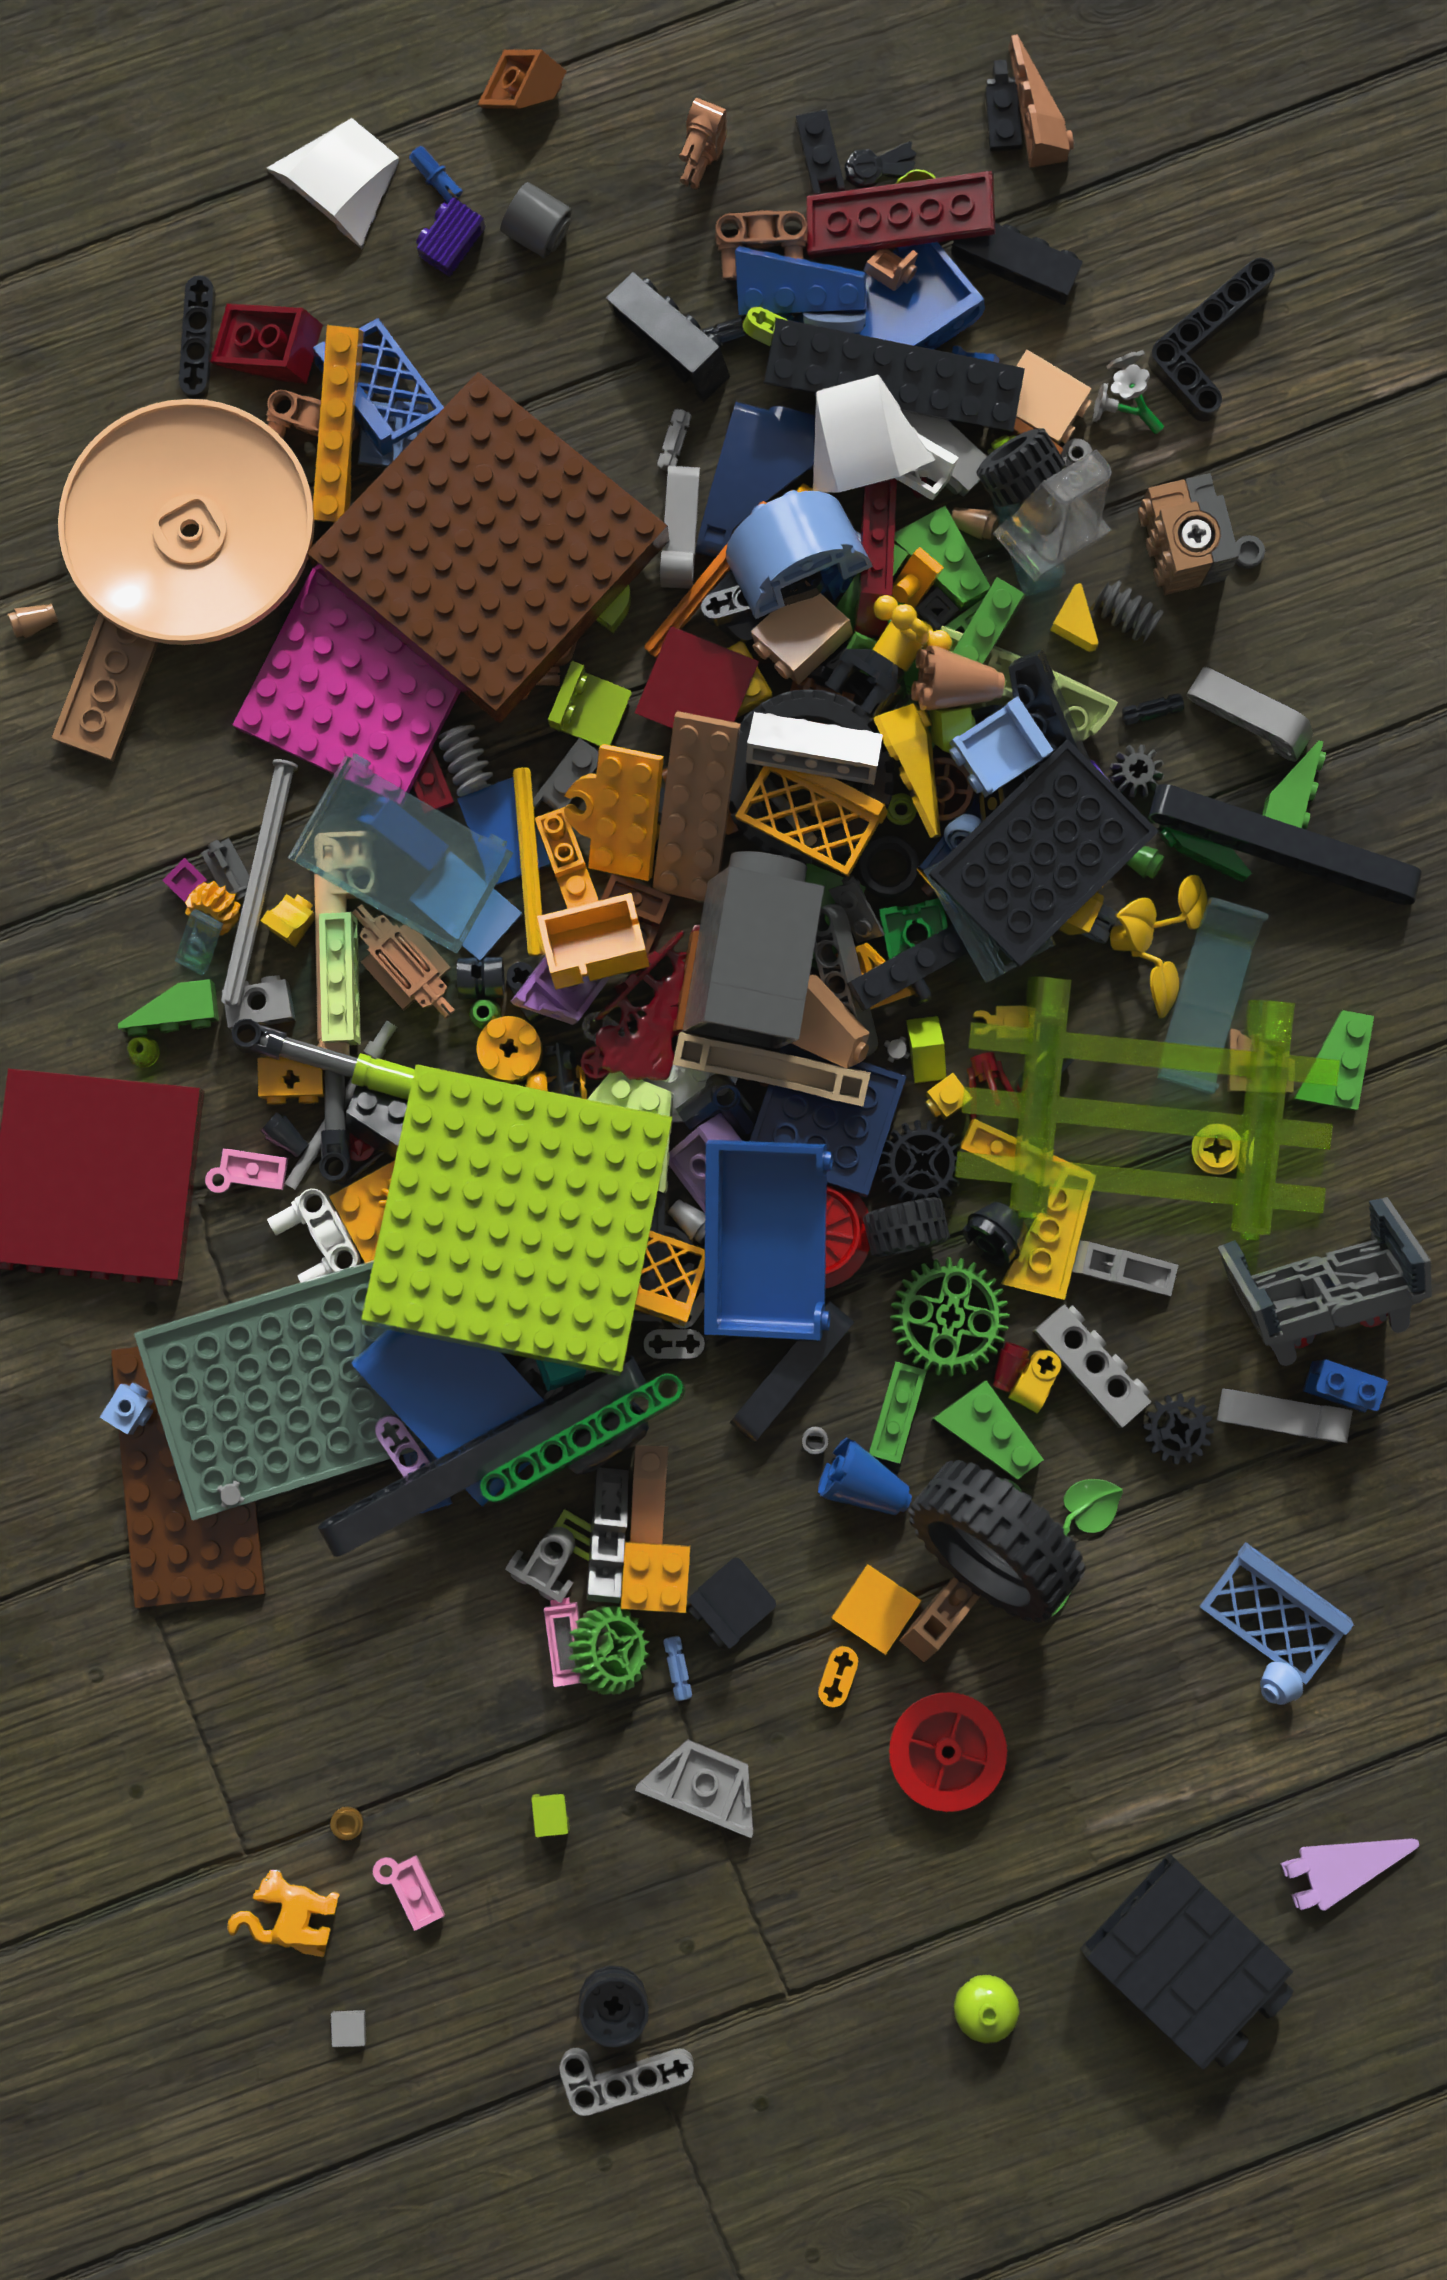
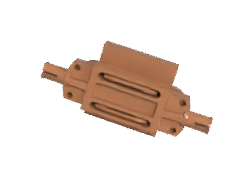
M363 905L358 906L357 908L365 918L356 909L352 914L364 926L359 936L369 946L367 950L370 952L361 961L364 967L403 1011L413 1002L417 1001L423 1009L434 1005L445 1019L450 1015L442 1005L453 1014L455 1009L443 997L448 987L441 980L451 970L447 962L409 920L399 928L397 924L393 926L384 915L373 918Z

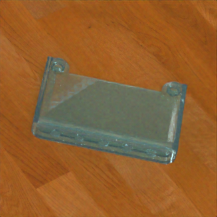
M355 753L352 757L344 756L288 859L457 954L512 857L513 852L505 848L507 842L493 834H490L489 838L477 834L376 775L368 768L371 762Z

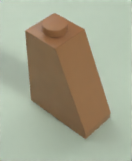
M809 975L799 1040L792 1042V1044L846 1069L861 1063L869 1050L867 1041L870 1033L818 976Z

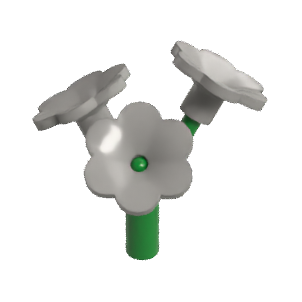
M1144 350L1126 354L1123 357L1112 360L1107 365L1108 370L1122 369L1113 376L1112 393L1120 395L1123 400L1134 398L1138 407L1119 404L1118 400L1108 398V384L1103 383L1100 386L1094 405L1092 421L1097 422L1104 411L1116 413L1118 410L1139 416L1154 434L1159 433L1163 429L1164 425L1145 405L1142 394L1147 390L1146 383L1150 378V374L1146 369L1140 370L1138 365H1134L1136 361L1145 355Z

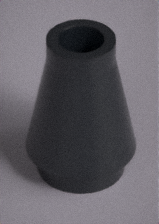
M278 1112L260 1130L266 1136L265 1140L287 1151L295 1158L309 1144L302 1138L286 1115L282 1117Z

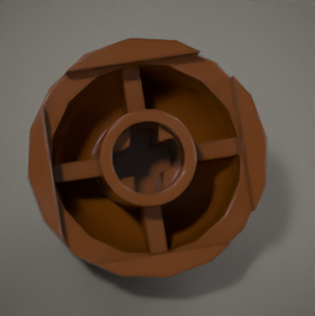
M948 757L933 758L939 821H951L967 812L973 804L976 792L968 782L967 777L970 774L964 765L959 767L954 759ZM913 789L911 790V798L915 795Z

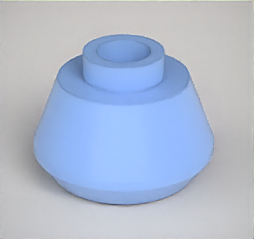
M963 814L949 823L944 830V838L948 846L954 850L982 823L981 820L974 815Z
M1271 1662L1267 1665L1260 1686L1261 1693L1268 1702L1282 1705L1299 1699L1302 1696L1303 1682L1293 1667L1284 1662Z

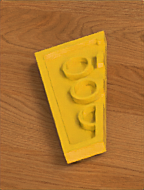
M1067 1167L1061 1168L1057 1179L1026 1235L1018 1259L1012 1261L1001 1284L1065 1300L1095 1174Z

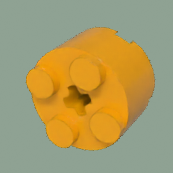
M504 1016L491 1020L483 1028L477 1041V1056L484 1070L493 1079L500 1082L517 1084L526 1080L532 1072H536L539 1069L543 1058V1046L539 1035L531 1024L518 1017ZM509 1043H513L518 1052L511 1053L510 1058H507L502 1049L503 1047H508Z

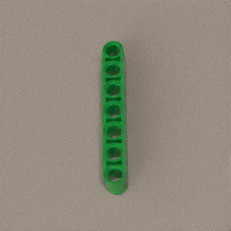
M672 1374L660 1375L488 1473L481 1482L482 1494L486 1499L495 1503H503L677 1405L685 1396L684 1384L678 1377ZM673 1381L677 1384L678 1390L674 1397H662L661 1387L665 1382ZM640 1397L646 1398L649 1402L648 1410L644 1414L636 1415L632 1409L633 1402ZM609 1414H617L620 1418V1425L614 1431H607L604 1427V1420ZM581 1430H588L592 1436L590 1444L583 1448L578 1447L575 1442L577 1433ZM559 1446L562 1449L563 1457L558 1463L550 1464L547 1460V1452L551 1447ZM530 1462L534 1467V1474L530 1479L522 1480L519 1477L518 1469L523 1463ZM500 1478L505 1483V1490L500 1496L496 1497L491 1494L490 1485L492 1481Z

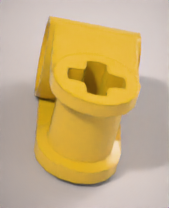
M1045 1349L1034 1352L1030 1357L1029 1363L1013 1386L1009 1398L1038 1413L1044 1405L1051 1386L1060 1372L1061 1361L1054 1352ZM1049 1356V1363L1053 1365L1052 1369H1045L1042 1373L1039 1372L1041 1366L1037 1364L1039 1358L1046 1359Z

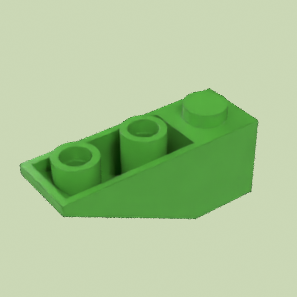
M1318 741L1265 800L1262 811L1263 816L1305 830L1307 829L1310 813L1306 812L1308 801L1314 800L1318 788V783L1313 782L1316 770L1321 771L1326 752L1321 751L1323 741Z
M211 979L177 983L118 1023V1029L128 1032V1036L147 1035L148 1029L160 1028L161 1033L179 1031V1026L191 1024L192 1029L211 1027V1022L219 1021L215 983Z

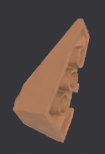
M1012 35L1009 53L1015 84H1017L1019 109L1030 167L1067 162L1069 151L1074 148L1072 131H1066L1065 120L1018 35Z

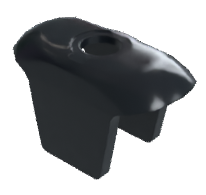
M633 1402V1412L636 1415L644 1414L641 1407ZM609 1414L604 1420V1427L609 1428L611 1431L616 1430L620 1425V1418L617 1414ZM648 1421L615 1439L610 1445L601 1447L571 1464L568 1468L576 1474H587L598 1469L640 1442L646 1436L649 1429ZM588 1430L579 1431L575 1437L576 1445L582 1448L589 1445L592 1437L591 1433ZM559 1447L560 1455L562 1458L563 1452L562 1449Z

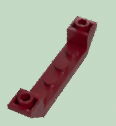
M895 478L860 487L863 488L861 544L873 567L860 572L859 597L855 605L854 633L858 632L868 638L879 639L888 626V621L880 620L875 616L874 603L883 595L892 596L897 479Z

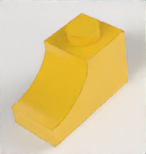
M286 894L274 909L267 910L261 922L269 931L296 948L315 920V913L311 911L313 904L298 894L295 899Z

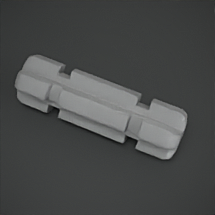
M675 410L670 421L673 425H669L662 446L664 454L660 453L657 466L665 471H668V466L677 465L678 458L675 457L680 455L687 430L684 429L689 427L691 414L684 410Z

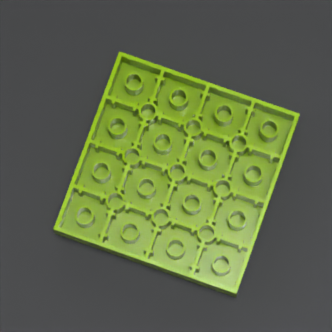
M416 1064L361 1318L362 1324L620 1376L672 1117Z

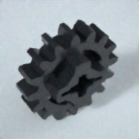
M1177 1394L1175 1401L1169 1395L1164 1396V1405L1157 1401L1153 1403L1156 1409L1155 1413H1145L1151 1421L1150 1424H1143L1142 1428L1149 1430L1150 1435L1143 1439L1144 1441H1153L1154 1445L1150 1449L1151 1453L1158 1452L1159 1450L1162 1451L1160 1460L1166 1461L1169 1456H1172L1173 1464H1179L1180 1457L1183 1456L1184 1460L1190 1463L1192 1462V1453L1197 1456L1203 1455L1200 1449L1201 1445H1211V1442L1205 1437L1206 1434L1214 1433V1429L1206 1427V1423L1212 1420V1416L1202 1415L1206 1406L1200 1405L1195 1407V1397H1190L1187 1402H1184L1183 1394ZM1178 1407L1189 1410L1195 1417L1187 1418L1182 1416ZM1165 1412L1166 1420L1162 1428L1157 1429L1158 1420ZM1175 1419L1178 1424L1185 1425V1429L1181 1431V1438L1178 1434L1171 1433V1428L1175 1426ZM1199 1429L1198 1437L1191 1446L1190 1437L1194 1430ZM1168 1439L1174 1442L1178 1451L1167 1448L1161 1441Z

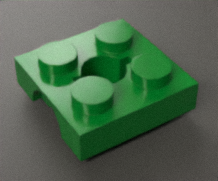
M942 898L926 900L911 906H894L879 909L881 927L885 933L883 937L888 960L915 946L906 937V931L912 927V921H915L916 926L925 930L927 938L948 927Z

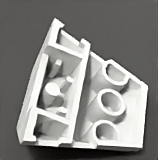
M351 118L267 167V170L288 188L295 189L331 219L343 234L362 249L366 240L365 236L371 222L375 219L376 210L382 196L387 191L398 165L399 157Z
M879 375L816 392L813 491L843 492L900 477L935 460L931 452L926 449L918 437L915 428L910 425L900 410L901 407Z

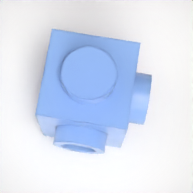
M134 1382L130 1386L120 1384L100 1418L126 1434H134L139 1425L143 1427L151 1417L153 1410L150 1406L153 1400L146 1397L149 1391Z

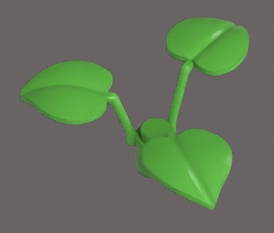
M1006 1479L1007 1481L1013 1484V1487L1022 1493L1020 1487L1016 1483ZM1086 1479L1073 1484L1063 1498L1065 1507L1071 1512L1066 1517L1063 1526L1066 1536L1070 1532L1069 1527L1073 1519L1077 1527L1085 1532L1097 1533L1107 1528L1116 1515L1123 1490L1111 1482L1100 1479ZM1070 1594L1067 1596V1598L1064 1600V1602L1060 1605V1607L1057 1609V1611L1053 1614V1616L1064 1606V1604L1066 1603V1601H1067V1599L1069 1598Z

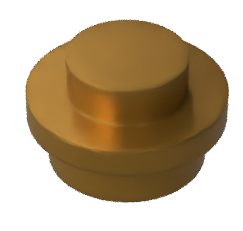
M342 1807L331 1818V1830L339 1839H354L362 1831L363 1817L355 1808Z

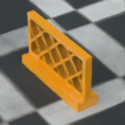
M764 766L735 817L849 877L878 824H882L888 812L885 804L835 778ZM770 772L782 777L785 788L766 792L764 782ZM787 780L794 783L795 785L788 786ZM803 788L808 790L813 802L794 807L790 792ZM760 789H762V793H763V794L757 796V794L759 793ZM787 794L791 809L773 814L769 799ZM815 795L823 799L816 801ZM765 800L768 816L754 819L746 815L752 804ZM830 803L838 806L841 817L822 822L818 807ZM815 808L819 823L801 829L796 813ZM843 809L851 814L844 815ZM793 815L797 830L785 834L777 831L775 820ZM862 818L869 822L864 833L850 836L846 821ZM771 821L772 828L764 823ZM843 823L847 838L828 843L824 828ZM821 829L825 845L812 849L806 846L803 834ZM799 836L800 842L792 838ZM859 841L854 849L853 842ZM849 844L852 854L846 865L844 866L833 860L830 849ZM827 851L828 857L820 852Z
M650 1231L648 1239L651 1240L647 1242V1247L657 1242L663 1243L668 1248L671 1256L655 1263L646 1247L645 1255L651 1266L642 1269L641 1275L653 1270L661 1286L648 1291L642 1289L639 1283L634 1310L685 1327L705 1269V1249ZM672 1247L682 1251L675 1253ZM688 1252L701 1256L698 1268L685 1273L678 1257ZM674 1260L681 1276L665 1284L657 1267ZM695 1275L693 1283L691 1285L688 1277ZM684 1280L689 1290L686 1303L673 1299L668 1287ZM663 1290L666 1296L657 1293Z

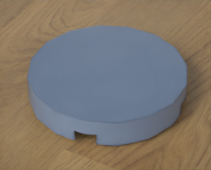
M857 310L804 312L803 323L849 333H858L866 325V314Z

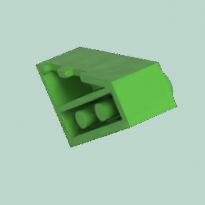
M946 506L895 532L894 544L909 553L906 561L921 547L944 567L932 586L934 588L938 587L959 608L960 612L973 606L986 596L991 586Z
M987 1381L977 1385L932 1418V1420L968 1444L1014 1479H1019L1044 1460Z

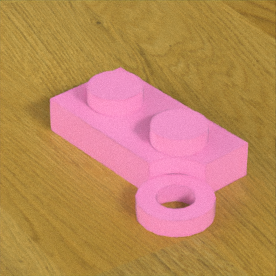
M223 1148L220 1167L213 1168L207 1173L205 1183L207 1188L215 1193L227 1191L231 1183L283 1190L288 1158ZM217 1174H221L224 1177V1183L221 1186L213 1184V1177Z
M417 1855L399 1864L392 1858L387 1857L381 1858L376 1862L373 1867L374 1878L381 1884L387 1885L392 1883L414 1931L445 1915ZM383 1865H389L392 1868L391 1876H382L380 1868Z

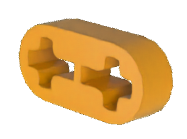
M848 1646L836 1647L831 1652L819 1685V1698L828 1707H837L845 1702L858 1667L857 1654ZM843 1652L849 1653L848 1658L853 1663L851 1666L844 1667L842 1675L836 1674L839 1664L834 1661V1658L842 1656ZM834 1678L840 1679L838 1690L842 1692L841 1697H834L833 1701H829L828 1694L824 1692V1688L831 1687Z

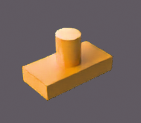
M919 547L912 554L893 583V597L898 602L910 605L915 609L921 603L944 567Z

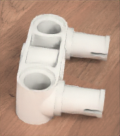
M317 1189L305 1190L291 1202L292 1206L267 1219L276 1236L301 1222L303 1225L307 1223L315 1243L324 1254L323 1262L298 1275L300 1282L343 1270L337 1265V1257L345 1251L350 1252L353 1257V1263L350 1267L361 1264L360 1255L338 1212L333 1207L328 1196ZM311 1196H320L322 1199L321 1209L318 1212L310 1213L306 1207L308 1199Z

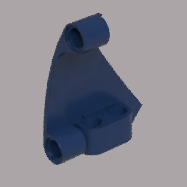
M736 401L708 497L695 554L715 559L730 540L733 530L751 515L752 510L760 502L764 501L767 503L814 467L815 415L780 406H774L766 410Z

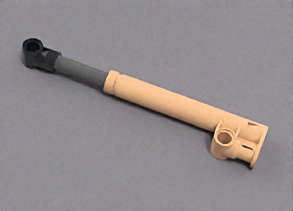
M370 831L325 832L314 835L317 1040L319 1041V1047L349 1056V1043L322 1042L319 914L347 912V899L368 898L377 891L376 860L373 859L372 841L377 840V833ZM365 874L370 877L366 887H355L354 883L359 875ZM324 1070L325 1130L321 1131V1161L319 1169L324 1178L332 1183L340 1184L350 1178L353 1170L350 1162V1131L346 1130L345 1076ZM334 1160H341L344 1165L343 1171L337 1176H331L328 1171L330 1163Z

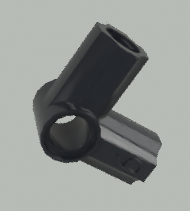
M716 1073L707 1079L703 1089L675 1109L692 1132L721 1112L737 1134L741 1136L750 1134L754 1130L758 1118V1113L736 1087L731 1077ZM729 1088L726 1094L717 1096L721 1089Z

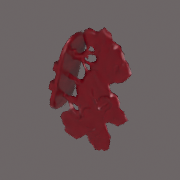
M695 925L691 932L699 931L700 925ZM683 930L672 937L658 952L653 951L647 955L649 967L638 969L639 972L636 975L632 973L622 979L613 988L617 994L594 1018L595 1020H601L615 1007H620L622 1011L619 1025H607L600 1028L596 1033V1045L604 1053L602 1068L607 1069L610 1073L621 1071L629 1080L648 1078L654 1081L667 1080L669 1078L674 1060L672 1038L682 1032V1030L673 1031L674 1021L677 1019L679 993L682 990L685 974V963L682 960L686 959L687 952H675L672 948L683 937ZM667 955L671 959L675 971L672 975L655 980L649 972ZM643 979L654 989L655 996L647 1006L634 1007L629 1002L627 995ZM637 1011H644L646 1016L639 1017ZM629 1014H633L637 1020L638 1030L635 1034H631L627 1022L632 1020ZM621 1027L624 1029L625 1036L621 1037L618 1034V1031Z

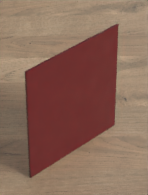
M670 626L635 714L672 729L674 716L677 711L734 722L759 661Z

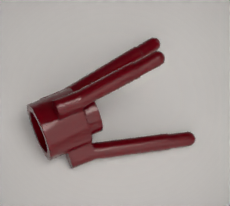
M988 1052L971 1057L972 1067L966 1069L969 1077V1095L972 1097L970 1101V1122L972 1119L977 1120L976 1078H978L979 1083H988L994 1104L999 1106L1000 1099L994 1081L998 1077L1020 1119L1026 1121L1027 1116L1003 1071L1001 1060L996 1061L995 1053Z

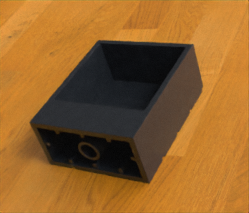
M1170 1853L1157 1864L1080 1948L1086 1958L1203 2070L1213 2059L1222 2068L1233 2062L1249 2041V2038L1240 2029L1257 2011L1266 2019L1273 2017L1285 2006L1294 1991L1285 1982L1294 1971Z

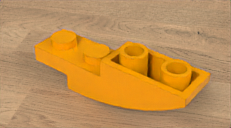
M564 807L535 817L567 909L599 901L572 826L565 816Z

